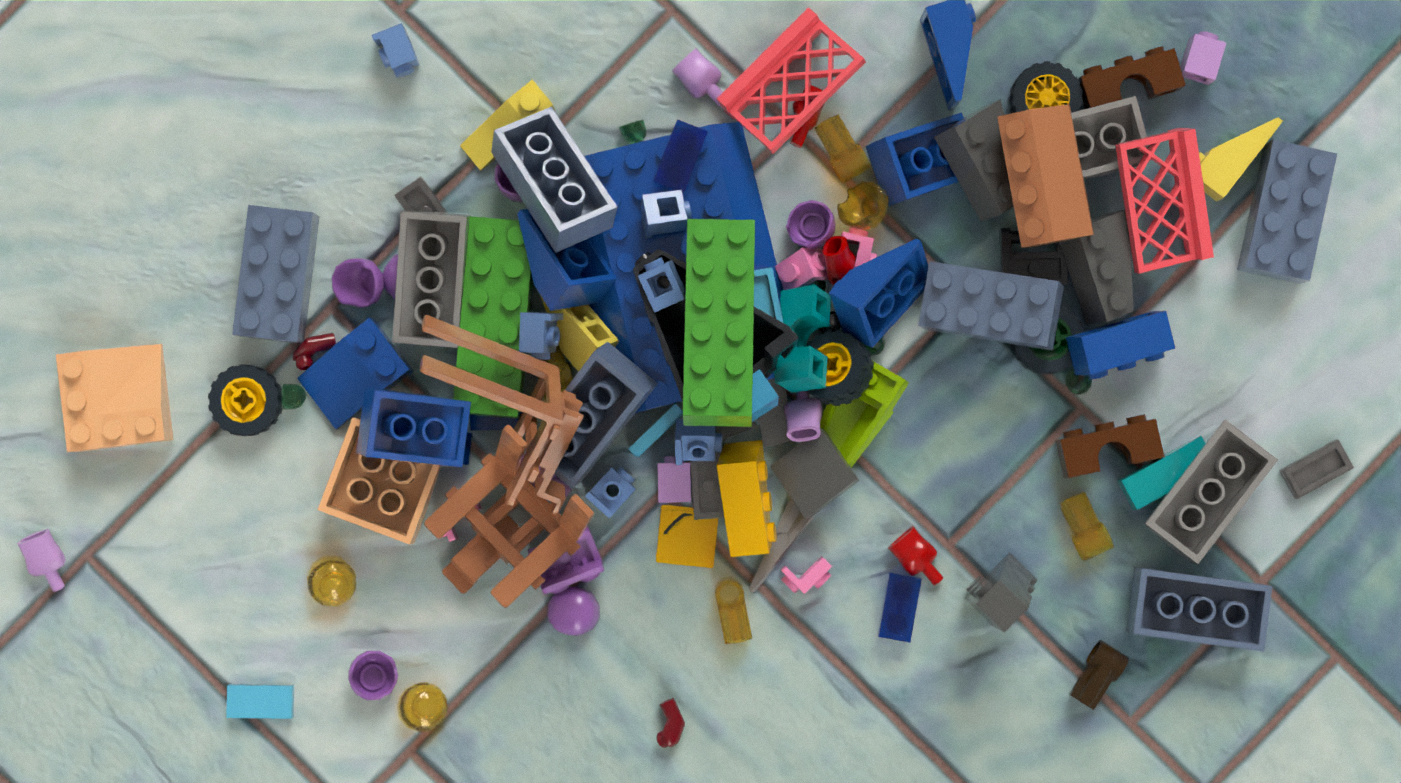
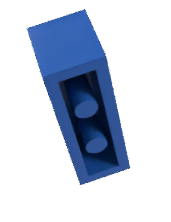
M1149 311L1066 337L1075 375H1088L1089 380L1109 375L1108 370L1117 367L1118 371L1136 367V361L1145 358L1146 362L1162 359L1165 357L1164 352L1175 349L1166 311Z

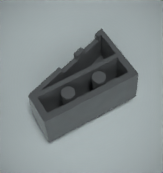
M1001 99L977 109L934 136L980 221L1001 215L1014 207L997 119L998 116L1004 115Z
M1125 209L1109 212L1091 219L1094 235L1059 242L1086 325L1109 322L1134 312L1131 246Z
M1009 552L985 578L978 576L966 588L969 594L965 599L992 626L1005 633L1029 608L1032 598L1030 594L1035 589L1032 585L1037 582V579Z

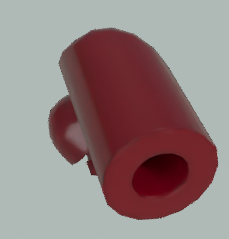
M334 333L311 336L304 339L293 352V361H296V368L307 370L313 365L312 357L316 352L330 350L336 344Z
M671 698L659 704L667 720L663 730L657 733L656 736L658 745L663 748L674 747L679 742L685 727V721L674 698Z

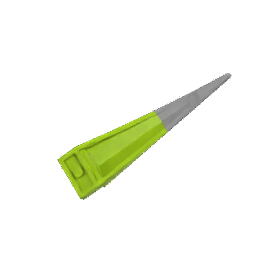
M874 361L872 380L870 379L869 387L862 392V396L852 400V403L847 405H826L820 421V428H824L851 468L894 413L892 411L909 384L902 377ZM791 497L776 529L777 541L772 542L770 553L764 555L749 587L752 593L757 591L813 518L805 519Z

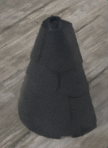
M657 249L652 254L650 252L643 254L635 262L633 274L650 325L655 327L666 363L671 368L683 402L685 299L654 313L638 275L646 272L645 264L662 257L664 263L670 260L673 261L686 289V263L661 249ZM660 276L658 280L660 286L668 287V278ZM754 307L753 373L760 369L767 379L777 369L776 366L780 355L784 359L787 358L795 348L799 337L788 325Z

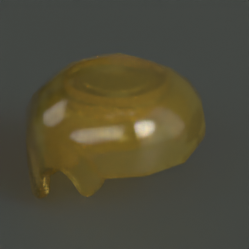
M862 181L853 188H848L846 201L837 204L839 220L846 226L870 230L877 227L884 219L888 210L889 200L886 191L877 183Z
M323 556L313 562L307 572L308 591L311 597L323 606L339 607L349 601L356 590L355 571L340 556Z
M420 682L404 689L396 705L398 718L406 728L417 732L435 729L443 723L448 712L447 697L438 686L428 682Z

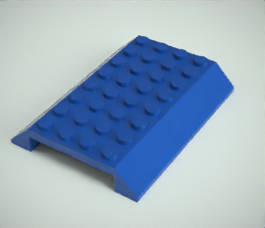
M739 122L707 125L584 156L617 206L613 228L591 237L617 279L598 303L588 305L619 340L615 348L658 383L636 413L681 402L682 400L671 368L666 363L655 327L650 325L633 274V268L635 267V262L647 252L652 254L657 249H661L685 263L687 255V224L685 231L653 235L652 238H645L640 213L642 195L681 190L683 201H689L691 219L755 220L754 270L773 268L780 303L783 286L775 268L777 262L743 126ZM774 372L767 378V380L775 379Z

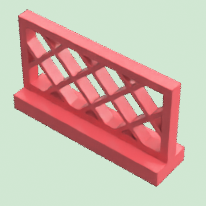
M808 7L717 100L726 114L739 122L774 154L866 61L858 52L820 21L818 15ZM821 33L829 38V49L812 50V42ZM848 55L853 59L845 69H834V56ZM828 56V70L811 71L812 58ZM806 58L805 72L789 73V64L794 59ZM828 77V86L822 92H811V79ZM805 79V93L788 94L790 80ZM783 81L782 95L766 96V87L771 82ZM805 100L804 110L799 115H788V102ZM782 102V116L765 117L766 103ZM760 104L759 118L746 119L740 114L748 105ZM782 123L781 133L771 142L765 136V124Z
M1175 128L1167 130L1168 132L1115 144L1135 273L1140 274L1195 259L1205 260L1214 257L1195 129ZM1169 140L1170 154L1164 162L1154 152L1161 142ZM1137 148L1144 154L1136 169L1129 164L1127 150ZM1150 159L1161 166L1153 181L1142 174ZM1167 172L1174 176L1175 185L1170 193L1159 187ZM1138 178L1149 186L1141 201L1134 197L1132 189ZM1155 191L1166 199L1158 213L1146 206ZM1172 204L1179 208L1180 215L1174 226L1164 219ZM1143 211L1154 218L1145 233L1138 228L1137 222ZM1160 223L1170 230L1162 245L1151 238ZM1176 236L1183 239L1185 254L1176 256L1168 250ZM1150 243L1159 251L1152 262L1144 264L1142 252L1146 245Z

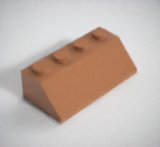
M1070 105L1030 109L998 116L997 119L1021 248H1031L1094 235Z

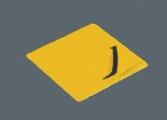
M662 505L656 562L713 568L718 518L694 520V509L692 507Z

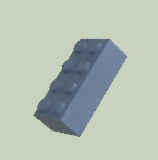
M552 107L494 130L491 153L555 253L613 228L617 210L616 204Z
M1274 139L1264 145L1237 270L1298 284L1310 281L1337 153Z
M248 205L232 335L298 344L304 341L320 216L313 212Z
M930 261L918 326L930 331L1053 350L1064 286L1055 280Z
M606 342L592 353L565 389L576 394V399L582 401V406L578 413L584 415L554 473L571 489L588 475L658 384L609 342Z
M1134 567L1126 631L1137 635L1264 652L1273 586Z

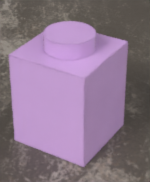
M1203 31L1199 34L1195 33L1189 38L1180 66L1183 78L1206 85L1215 81L1226 42L1219 41V36L1213 33Z
M675 456L664 457V463H657L658 503L691 502L690 463H684L683 461L682 465H676Z

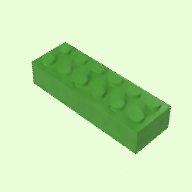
M470 216L460 328L519 351L520 312H530L533 285L519 220ZM458 345L457 368L523 393L525 371ZM454 386L453 399L471 402L469 415L519 419L521 416V411Z
M687 219L683 385L684 426L752 427L755 220Z

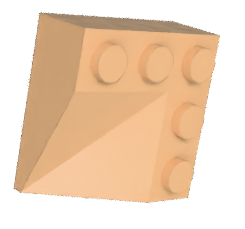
M162 344L56 354L67 452H83L174 440Z
M352 417L317 510L409 545L414 544L424 520L441 465L372 458L357 454L361 419Z

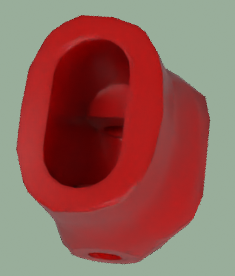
M811 85V92L823 91L822 89ZM805 100L793 103L794 115H799L804 110ZM824 104L793 134L790 144L802 148L808 132L817 125Z
M843 236L831 237L825 242L822 250L827 278L833 286L849 270L854 268L856 256L850 251L847 239Z
M914 526L907 529L888 547L910 576L923 572L934 586L944 578L932 564L937 556L936 549L921 536Z

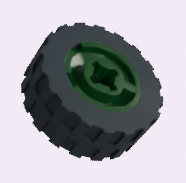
M1064 305L1060 307L1053 350L1011 344V349L1014 350L1016 355L1015 358L1023 364L1024 368L1032 370L1033 373L1048 375L1071 367L1073 363L1066 337L1082 333L1083 325L1077 319V315L1067 309L1068 307Z

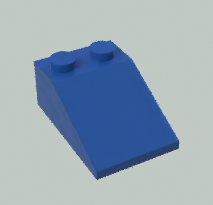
M947 0L928 6L920 18L948 111L954 110L962 100L973 32L972 23L976 22L973 6L971 3L966 4L965 0Z
M962 112L884 137L865 146L886 207L959 182L934 136L964 118Z
M520 209L517 215L534 286L550 311L598 303L616 281L617 277L592 239L588 238L555 253L529 210Z
M914 239L849 270L841 280L834 284L829 295L844 333L851 334L860 342L873 348L924 292L929 265L920 240Z
M368 318L343 337L297 379L337 430L362 411L365 388L390 390L414 372V370L376 320Z
M365 388L356 453L372 458L462 467L471 402Z

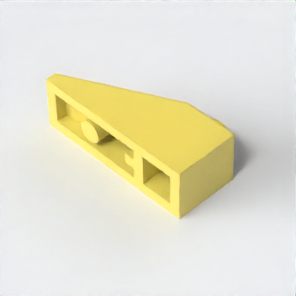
M532 79L507 99L460 147L478 169L482 171L495 160L491 153L494 130L549 107H552L554 111L555 108Z
M1277 117L1212 148L1205 154L1199 152L1204 192L1216 202L1223 199L1283 120Z
M541 297L547 313H563V320H557V327L560 331L558 345L561 352L578 372L592 353L603 344L609 342L614 347L618 344L619 340L589 305L550 311Z

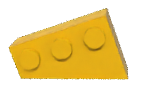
M763 440L725 443L717 462V472L730 557L769 554L772 542L777 541L775 522H770L769 511H772L771 493L767 491L766 480H768L766 461H764Z

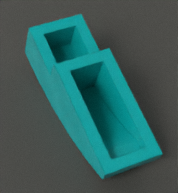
M1202 436L1196 437L1164 454L1165 457L1155 459L1143 465L1144 467L1117 480L1132 510H1138L1168 494L1206 444Z

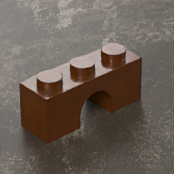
M1161 46L1144 52L1146 57L1134 60L1131 55L1115 60V66L1102 69V65H1096L1083 70L1084 75L1079 78V85L1083 90L1082 100L1084 109L1122 100L1120 86L1122 81L1127 79L1140 82L1146 90L1148 100L1181 90L1186 84L1175 48L1165 51L1164 47Z
M1143 414L1126 418L1127 424L1115 427L1114 421L1094 425L1095 431L1083 434L1082 428L1063 432L1064 438L1055 440L1063 477L1072 478L1101 471L1098 455L1101 448L1109 442L1116 443L1122 448L1127 464L1165 457L1156 419L1146 420V415Z

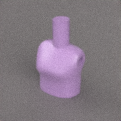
M695 48L672 72L682 81L694 98H700L708 94L720 107L721 105L717 98L723 92L716 84L721 78V72Z
M808 391L797 392V400L788 402L784 406L787 423L786 435L790 440L796 442L817 439L821 434V402L816 398H809Z
M45 529L21 539L17 544L25 558L28 572L33 576L45 575L53 592L64 588L65 585L57 570L64 565L65 556L54 541L50 530Z

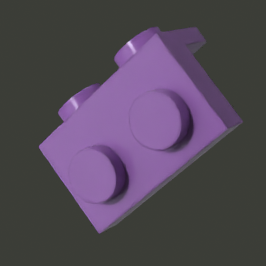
M588 526L577 541L581 547L572 556L565 552L541 575L545 579V582L541 584L543 594L550 592L552 594L561 593L568 589L570 584L578 581H591L604 571L602 558ZM533 547V548H531V549H528V555H529L536 547Z

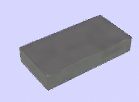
M1336 439L1279 471L1293 497L1299 499L1350 471L1354 466L1339 439Z

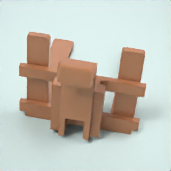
M425 315L422 320V331L540 377L531 396H528L426 355H423L420 361L421 373L522 412L514 430L521 438L525 434L527 443L526 454L506 492V504L513 506L527 479V481L532 483L535 481L536 496L551 501V513L558 514L566 499L565 486L551 479L584 417L583 414L578 413L582 406V401L576 399V394L566 390L561 392L559 367ZM545 392H546V402L541 401L542 398H543V396H544V394H545ZM536 418H539V419L542 420V422H541V424H540L538 430H537V419H536Z
M509 424L502 430L495 456L489 453L480 462L484 467L459 490L453 486L445 494L448 500L424 522V526L437 539H441L463 517L472 524L471 528L477 533L442 570L443 575L462 594H465L475 585L478 579L500 558L506 564L510 563L514 567L490 592L503 608H507L530 585L536 590L545 582L541 575L565 552L572 556L581 547L577 541L583 535L594 515V512L577 494L570 498L562 515L560 513L552 514L551 504L546 499L536 496L535 488L527 479L513 506L506 504L505 493L483 515L475 508L499 484L508 490L520 466L527 443ZM520 504L532 516L521 528L509 516ZM545 529L550 535L524 558L520 552Z

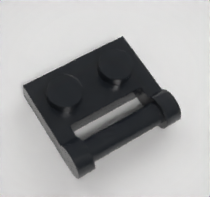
M1000 228L999 244L1002 273L1059 281L1062 285L1068 284L1067 264L1059 242L1054 243L1055 252L1012 253V244H1021L1019 231H1011L1010 228Z

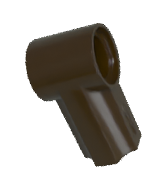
M1099 640L1089 653L1085 662L1087 666L1069 695L1094 710L1111 682H1115L1125 670L1129 657L1106 642Z

